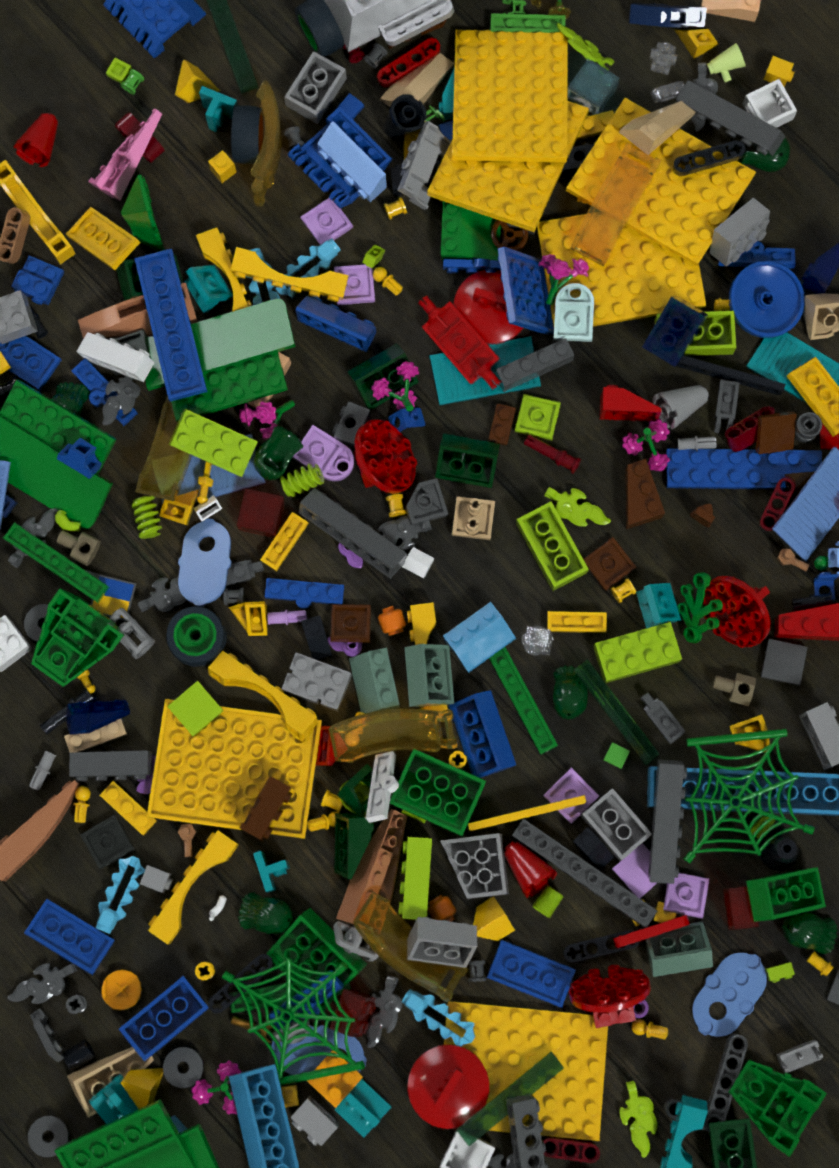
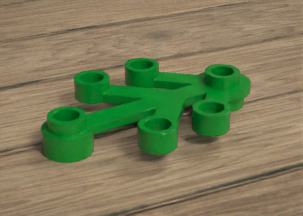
M705 572L697 573L693 577V583L697 588L696 601H694L692 596L694 589L691 584L682 585L680 588L686 602L679 603L677 608L687 627L684 629V638L690 643L700 642L702 633L719 627L717 617L708 618L706 623L699 626L702 617L711 612L719 611L723 607L720 599L711 600L707 606L703 607L705 590L711 582L710 575Z

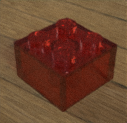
M245 488L237 522L238 530L275 538L278 534L285 504L284 497Z
M747 886L723 889L729 930L759 927L758 922H754Z
M344 989L339 1001L341 1008L350 1018H355V1022H351L349 1027V1037H361L362 1034L366 1033L369 1026L367 1020L376 1008V1003H374L375 997L355 989ZM337 1007L335 1013L339 1017H345ZM332 1021L330 1029L335 1030L336 1021ZM340 1021L338 1032L345 1034L348 1022Z

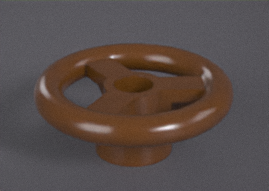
M496 220L491 229V238L497 248L512 244L516 237H522L518 245L507 247L519 251L527 243L528 230L521 228L522 231H514L508 227L507 223ZM499 225L503 229L500 238L502 243H500L497 238V229ZM506 233H510L512 237H507Z

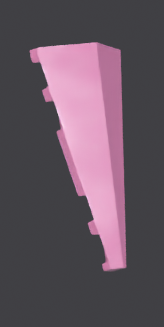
M153 109V113L147 122L142 121L140 123L141 129L135 135L130 134L112 154L113 157L107 166L102 165L100 167L102 172L95 179L91 177L88 182L110 197L121 201L162 113L157 109Z

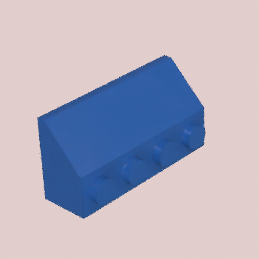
M306 296L297 306L296 314L299 322L362 351H368L376 334V327L371 321L357 319L355 314L351 312L344 313L340 311L339 307L333 304H324L320 298L314 296L312 298Z
M491 690L473 694L449 705L472 775L482 778L516 766Z

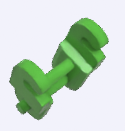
M502 0V3L512 4L513 6L512 13L508 12V14H526L523 12V6L526 5L525 1ZM515 6H520L519 11H515Z
M429 106L426 115L431 112L433 115L426 118V122L434 117L442 119L444 122L445 118L440 111H435L434 107Z

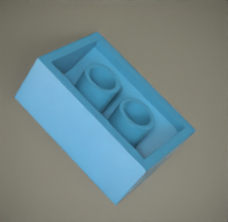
M491 602L443 635L446 644L449 645L450 650L468 673L516 639L504 618Z

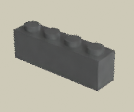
M565 338L496 369V376L501 380L500 386L503 392L572 362L574 353Z
M151 751L70 753L69 777L76 778V781H88L90 777H95V781H107V777H115V780H127L128 776H134V780H146V776L152 775Z

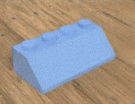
M331 122L317 143L318 154L323 160L327 159L331 163V167L336 173L340 172L344 176V180L349 186L353 185L357 189V193L362 199H367L371 202L387 188L386 174L334 122Z

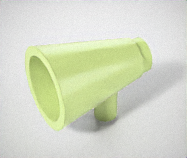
M735 43L711 60L707 67L710 74L721 73L726 83L732 80L728 72L729 70L746 67L742 53L737 43Z

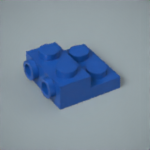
M28 256L22 271H18L11 287L15 292L21 290L27 297L32 298L31 301L38 305H42V303L49 305L61 281L64 270Z

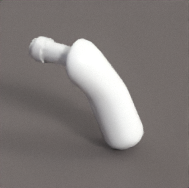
M219 896L216 906L209 911L210 921H213L214 917L224 908L227 900L225 896Z

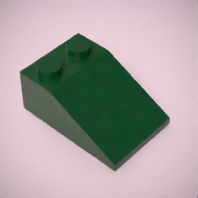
M174 255L175 262H176V266H177V270H178V274H179V278H180V282H181V284H182V283H183V280H182L180 268H179V265H178L177 257H176V255ZM135 259L124 260L117 267L116 271L124 301L143 295Z
M335 813L334 873L346 879H352L371 839L374 824L367 821L366 815Z
M750 1118L709 1123L712 1168H757Z

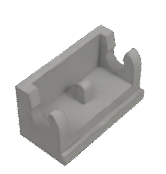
M811 1040L776 1054L783 1073L791 1072L821 1060L823 1054L818 1049V1041Z

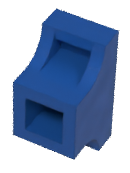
M79 438L73 445L68 444L57 456V460L89 479L101 468L102 464L96 458V447L82 438Z

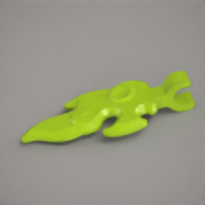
M557 23L561 33L568 38V43L576 51L581 53L588 61L597 62L603 73L609 70L605 63L612 66L614 63L612 58L602 57L598 53V48L588 40L583 41L574 31Z
M549 487L544 495L551 500H555L557 502L555 509L559 516L563 519H568L574 525L585 527L588 525L585 522L586 519H590L598 525L611 523V520L605 516L598 506L592 505L589 502H584L581 505L577 504L578 499H586V495L578 489L572 488L571 494L568 495L566 491L560 494Z
M629 1081L626 1082L630 1099L625 1101L628 1105L627 1108H620V1118L625 1126L628 1125L630 1117L635 1118V1122L630 1126L631 1139L641 1152V1156L645 1158L650 1150L647 1132L656 1133L657 1120L653 1113L654 1106L652 1100L646 1096L638 1097L635 1082Z

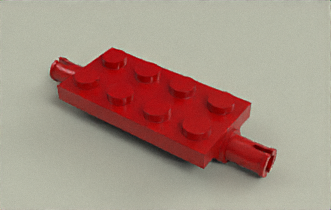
M428 295L423 297L424 301L420 300L418 304L429 315L428 321L422 326L424 331L470 384L475 383L482 377L492 390L495 389L496 385L501 383V380L491 371V367L500 360L498 355L451 301L444 307L437 308Z

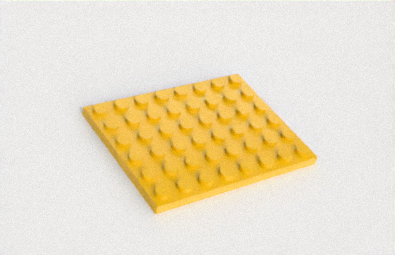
M456 30L452 160L567 162L568 38L561 32Z
M624 98L566 187V191L698 266L712 243L714 229L728 219L756 172L738 161H733L685 176L676 175L673 171V164L676 158L711 148V146L679 128L649 155L645 154L620 134L619 131L631 120L651 112ZM714 152L713 157L720 160L723 158V154L721 152ZM697 157L694 159L695 163L698 165H703L705 163V160L702 157ZM679 163V165H678V167H681L682 170H683V169L685 168V166H686V165H682L681 163Z
M567 101V159L589 113L588 107ZM452 139L430 184L427 196L535 232L566 162L452 160Z
M602 211L542 221L537 225L542 257L548 254L555 255L556 259L567 262L571 270L574 264L572 262L573 258L575 260L582 258V260L588 263V277L578 274L575 278L572 277L558 292L564 286L572 283H579L589 288L594 297L593 326L653 317L661 313H677L706 308L699 264L695 266ZM544 268L549 295L551 289L550 277L547 274V269ZM562 277L561 279H559L558 284L561 281H563L566 277ZM577 289L570 292V296L573 298H578L581 295V292ZM556 297L553 305H550L553 325L555 322Z
M165 699L147 817L241 830V824L245 822L251 807L254 806L258 795L271 776L292 788L290 792L293 793L288 804L283 803L280 809L283 813L279 820L273 821L271 825L273 831L271 834L305 839L322 720H317V725L302 742L286 730L285 722L280 714L220 706L223 712L193 737L167 707L174 700Z
M448 1001L449 1014L459 1012L461 1013L462 1022L475 1023L473 1028L475 1039L472 1043L464 1044L462 1047L470 1050L480 1059L489 1078V1096L484 1109L472 1122L459 1128L510 1133L506 1099L529 1094L536 1098L539 1103L538 1119L541 1121L543 1128L541 1136L599 1141L608 1026L596 1028L593 1015ZM446 1017L445 1027L463 1037L466 1030ZM452 1037L444 1039V1045H455ZM528 1114L523 1117L522 1123L527 1122Z

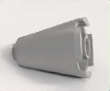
M696 385L657 393L653 397V404L662 408L659 417L662 423L666 422L667 428L671 427V429H674L708 401L709 394L705 387Z

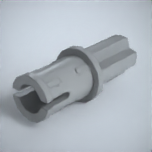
M695 436V438H678V450L696 449L698 451V449H710L717 446L716 437L697 438Z
M47 751L44 752L38 767H35L36 771L29 784L31 788L35 790L41 789L47 774H50L49 770L56 755Z

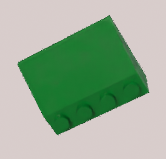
M443 201L442 261L443 259L473 260L474 263V259L498 260V248L494 245L491 238V229L497 219ZM499 225V227H498V229H497V238H498L499 242H500V238H501V226H500V225Z
M413 748L398 781L399 787L393 793L389 804L463 836L486 781Z
M311 908L302 913L267 952V955L271 956L275 965L290 958L292 962L303 968L319 972H329L330 970L334 972L341 962H345L348 968L342 974L336 975L344 985L336 993V997L367 965L359 955L344 951L343 947L336 943L334 931ZM286 965L280 967L279 969L282 972L286 971ZM291 965L293 970L310 979L317 980L323 976L302 971ZM291 972V976L302 982L305 981L307 985L312 984V982L299 978ZM292 981L301 991L305 989V987ZM333 995L327 999L329 1005L334 1000ZM324 1002L320 1004L324 1011L327 1006Z

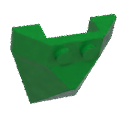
M140 174L136 177L121 214L130 226L132 235L134 237L137 236L141 244L156 252L164 251L162 238L150 203L152 201L145 178Z
M60 588L48 604L47 614L31 664L64 687L111 653L123 638L124 633L110 618L85 600Z
M750 1060L747 1061L729 1090L732 1097L769 1142L789 1157L799 1143V1137L811 1116L819 1108L827 1094L808 1080L793 1078L791 1074L773 1071V1068Z

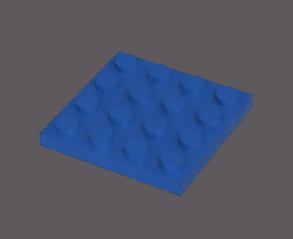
M507 247L498 248V263L501 268V281L504 287L503 297L506 302V316L509 324L546 335L554 334L551 307L546 303L548 289L543 266H538V263L542 260Z

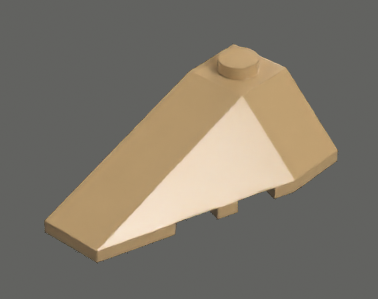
M439 53L391 84L380 100L390 107L398 96L407 94L414 96L413 98L418 101L420 100L424 104L455 63Z
M680 101L631 120L619 133L645 154L649 155L693 117L696 112Z
M839 294L805 295L803 315L810 340L829 338L834 336L833 333L839 331Z
M131 1047L84 1066L67 1075L74 1094L89 1118L97 1113L88 1102L119 1074L125 1077L130 1070L146 1069L154 1060L151 1056L144 1062Z

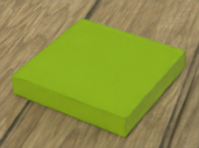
M523 394L515 432L552 440L561 402Z
M198 681L167 706L193 737L223 712L222 708Z

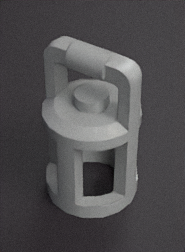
M119 608L111 615L110 619L114 623L117 622L121 615L126 619L127 622H123L118 627L124 633L120 642L135 659H138L154 645L155 640L143 630L125 609ZM132 632L142 642L139 646L129 637Z
M340 921L333 925L336 943L343 947L344 951L360 955L369 962L376 960L383 949V938L381 935L369 933L362 930L359 926H349ZM362 939H364L365 942L363 944V947H360L359 945ZM372 941L377 943L374 952L369 950Z

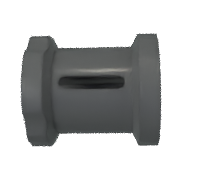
M374 43L372 50L363 59L369 66L376 68L378 66L377 63L388 53L382 45Z
M297 126L287 128L284 131V135L289 143V151L297 144L300 145V148L304 145L299 134L300 128Z
M225 588L223 595L224 605H228V603H244V588H240V590H228V588Z
M485 960L469 961L470 978H468V982L486 981L483 969Z
M81 995L72 996L66 1002V1008L72 1014L81 1013L87 1007V1000ZM78 999V1003L81 1004V1007L75 1009V1006L72 1005V1003L74 1001H77Z

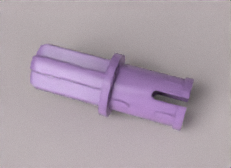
M305 610L268 612V625L282 623L288 625V623L301 622L307 619V613Z

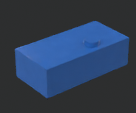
M182 976L120 1027L119 1031L145 1062L206 1012L209 1007L185 977Z

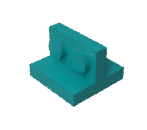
M202 86L199 94L203 108L207 109L205 116L208 127L216 132L218 127L223 125L225 117L232 119L233 109L235 106H238L236 99Z
M215 265L190 267L186 271L189 276L185 281L186 285L203 313H208L220 301H228L233 297Z
M670 583L649 584L644 586V589L636 592L646 628L681 620Z
M264 852L253 853L265 892L276 891L272 875L274 874V877H279L287 874L286 870L290 869L288 861L282 860L268 865Z
M121 1074L88 1101L106 1124L138 1110L121 1084L124 1078Z
M361 1079L334 1110L365 1138L392 1106Z

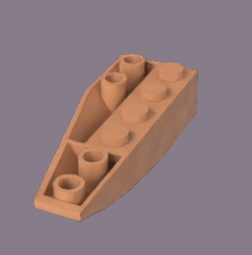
M185 282L181 286L190 322L193 324L198 321ZM143 295L112 305L78 320L83 339L87 332L94 335L99 333L106 338L122 337L142 329L146 331L147 336H153Z
M78 781L67 782L58 795L52 796L43 808L37 810L10 836L6 835L0 840L1 881L6 882L49 839L75 797V791L80 786Z
M391 809L387 819L383 820L349 882L336 919L351 926H359L362 930L370 933H380L393 897L407 820L406 815Z

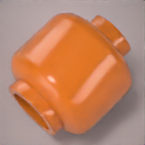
M394 606L382 609L383 613L378 616L382 632L388 633V636L403 632L406 621L402 610L394 609Z
M439 895L428 903L430 906H428L427 911L432 919L448 920L450 922L455 920L453 915L456 914L457 910L448 896L443 897Z

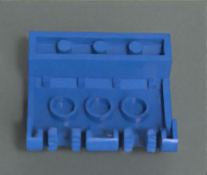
M106 0L104 3V7L114 17L119 15L124 9L119 22L123 24V27L138 42H142L147 34L149 35L143 48L148 50V53L153 58L164 51L163 43L186 23L189 22L193 26L206 15L194 0Z
M339 107L326 118L327 125L301 148L297 144L290 150L288 157L293 162L296 161L295 164L297 166L308 164L303 172L306 175L308 174V177L323 192L333 190L329 198L332 201L334 200V203L339 208H343L352 204L359 195L357 189L353 185L349 186L345 182L344 176L340 172L336 173L331 167V163L327 159L323 160L318 154L317 143L330 123L334 122L383 172L392 158Z

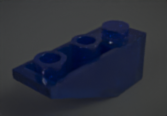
M120 699L87 703L76 702L67 705L66 724L70 735L91 733L129 715L130 709L127 701Z

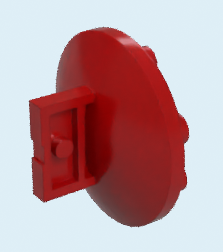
M483 270L469 276L460 285L454 300L455 307L487 344L505 343L516 337L523 330V327L509 324L507 319L501 270H496L495 273H486Z
M374 419L363 424L356 433L355 451L353 453L360 468L365 488L375 485L382 491L391 494H397L408 489L414 481L417 460L411 450L410 441L391 425L389 421Z
M731 576L715 577L711 580L710 585L706 587L703 607L707 606L714 599H720L723 607L719 611L707 614L704 618L706 620L711 617L718 618L719 627L712 629L715 635L722 637L726 641L741 648L756 646L767 637L770 631L769 612L762 600L770 591L766 586L759 589L757 587L752 588L745 582Z
M611 965L608 967L609 978L603 979L599 969H590L588 974L571 983L569 989L570 1001L581 1010L593 1012L596 1028L636 1021L633 1006L643 1001L651 991L650 980L642 970L620 968L619 965Z
M450 1044L439 1045L424 1052L414 1063L408 1078V1095L415 1112L427 1123L444 1129L459 1128L472 1122L484 1109L489 1096V1078L483 1063L470 1050Z

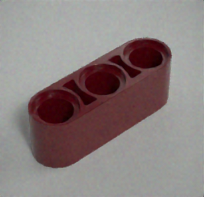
M130 112L115 123V127L126 139L130 134L135 135L141 129L140 122ZM152 135L142 156L149 163H152L165 150Z
M769 406L763 407L729 427L725 432L729 448L733 452H739L757 441L758 417L760 415L776 414L774 408Z
M785 476L777 483L760 519V525L764 530L771 531L774 525L769 526L765 523V517H773L776 524L783 515L796 487V482L792 477ZM783 481L790 482L791 490H783L781 483ZM773 500H782L783 507H774Z
M546 1136L542 1139L544 1144L548 1141L555 1143L553 1151H545L543 1153L547 1157L594 1163L600 1157L599 1148L592 1142ZM568 1144L575 1146V1152L571 1155H567L564 1152ZM588 1147L595 1148V1155L591 1158L585 1156V1150Z

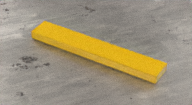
M585 795L471 822L468 823L469 831L585 804L586 798Z

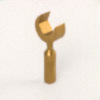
M233 1016L231 1024L245 1029L250 1028V1021ZM270 1025L266 1026L268 1030L272 1029ZM262 1028L257 1030L261 1032V1035L268 1042H271L268 1038H266L267 1032H265Z

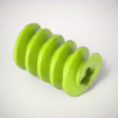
M310 463L307 464L308 470L302 466L301 473L297 469L294 470V476L289 472L287 473L288 479L283 475L280 477L282 488L288 497H295L297 493L301 494L304 490L308 491L311 487L315 488L318 484H324V476L318 464H315V467Z
M143 496L133 500L132 508L135 509L133 514L137 517L135 522L140 524L137 526V530L141 532L139 533V538L141 539L161 535V533H158V530L162 529V526L156 525L161 520L160 518H154L159 512L152 511L157 504L150 502L155 499V496Z

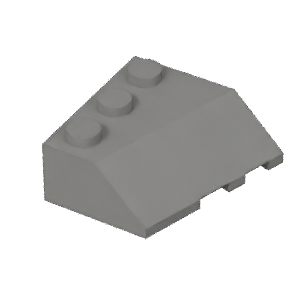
M502 834L440 841L467 899L509 894Z

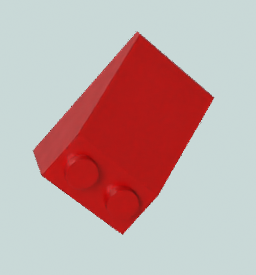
M617 385L603 387L600 396V420L657 421L659 419L662 408L624 388H618Z

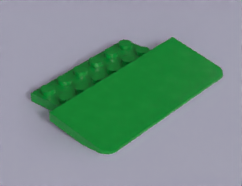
M276 298L191 324L208 392L171 401L176 422L178 423L184 409L203 416L287 391L288 387L279 352L296 347L285 302L282 299ZM153 336L147 337L150 358L155 362L145 379L146 387L149 391L165 386Z
M16 380L0 411V460L11 462L8 483L51 509L64 510L67 518L72 522H81L82 528L92 527L113 485L111 481L99 475V472L117 439L24 382ZM79 438L96 447V458L102 463L101 468L90 479L57 460L58 453L68 444L73 445Z
M161 1100L155 1101L55 1149V1153L64 1168H219L201 1124L179 1133Z

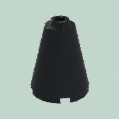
M403 94L392 102L384 124V132L387 136L397 138L415 132L423 126L427 115L426 109L420 100H416L412 95Z
M772 831V832L768 833V834L762 839V841H761V843H760V845H759V848H760L769 838H771L773 835L777 834V833L780 832V831ZM786 832L772 840L761 851L760 858L763 864L773 870H786L797 861L799 847L795 838Z

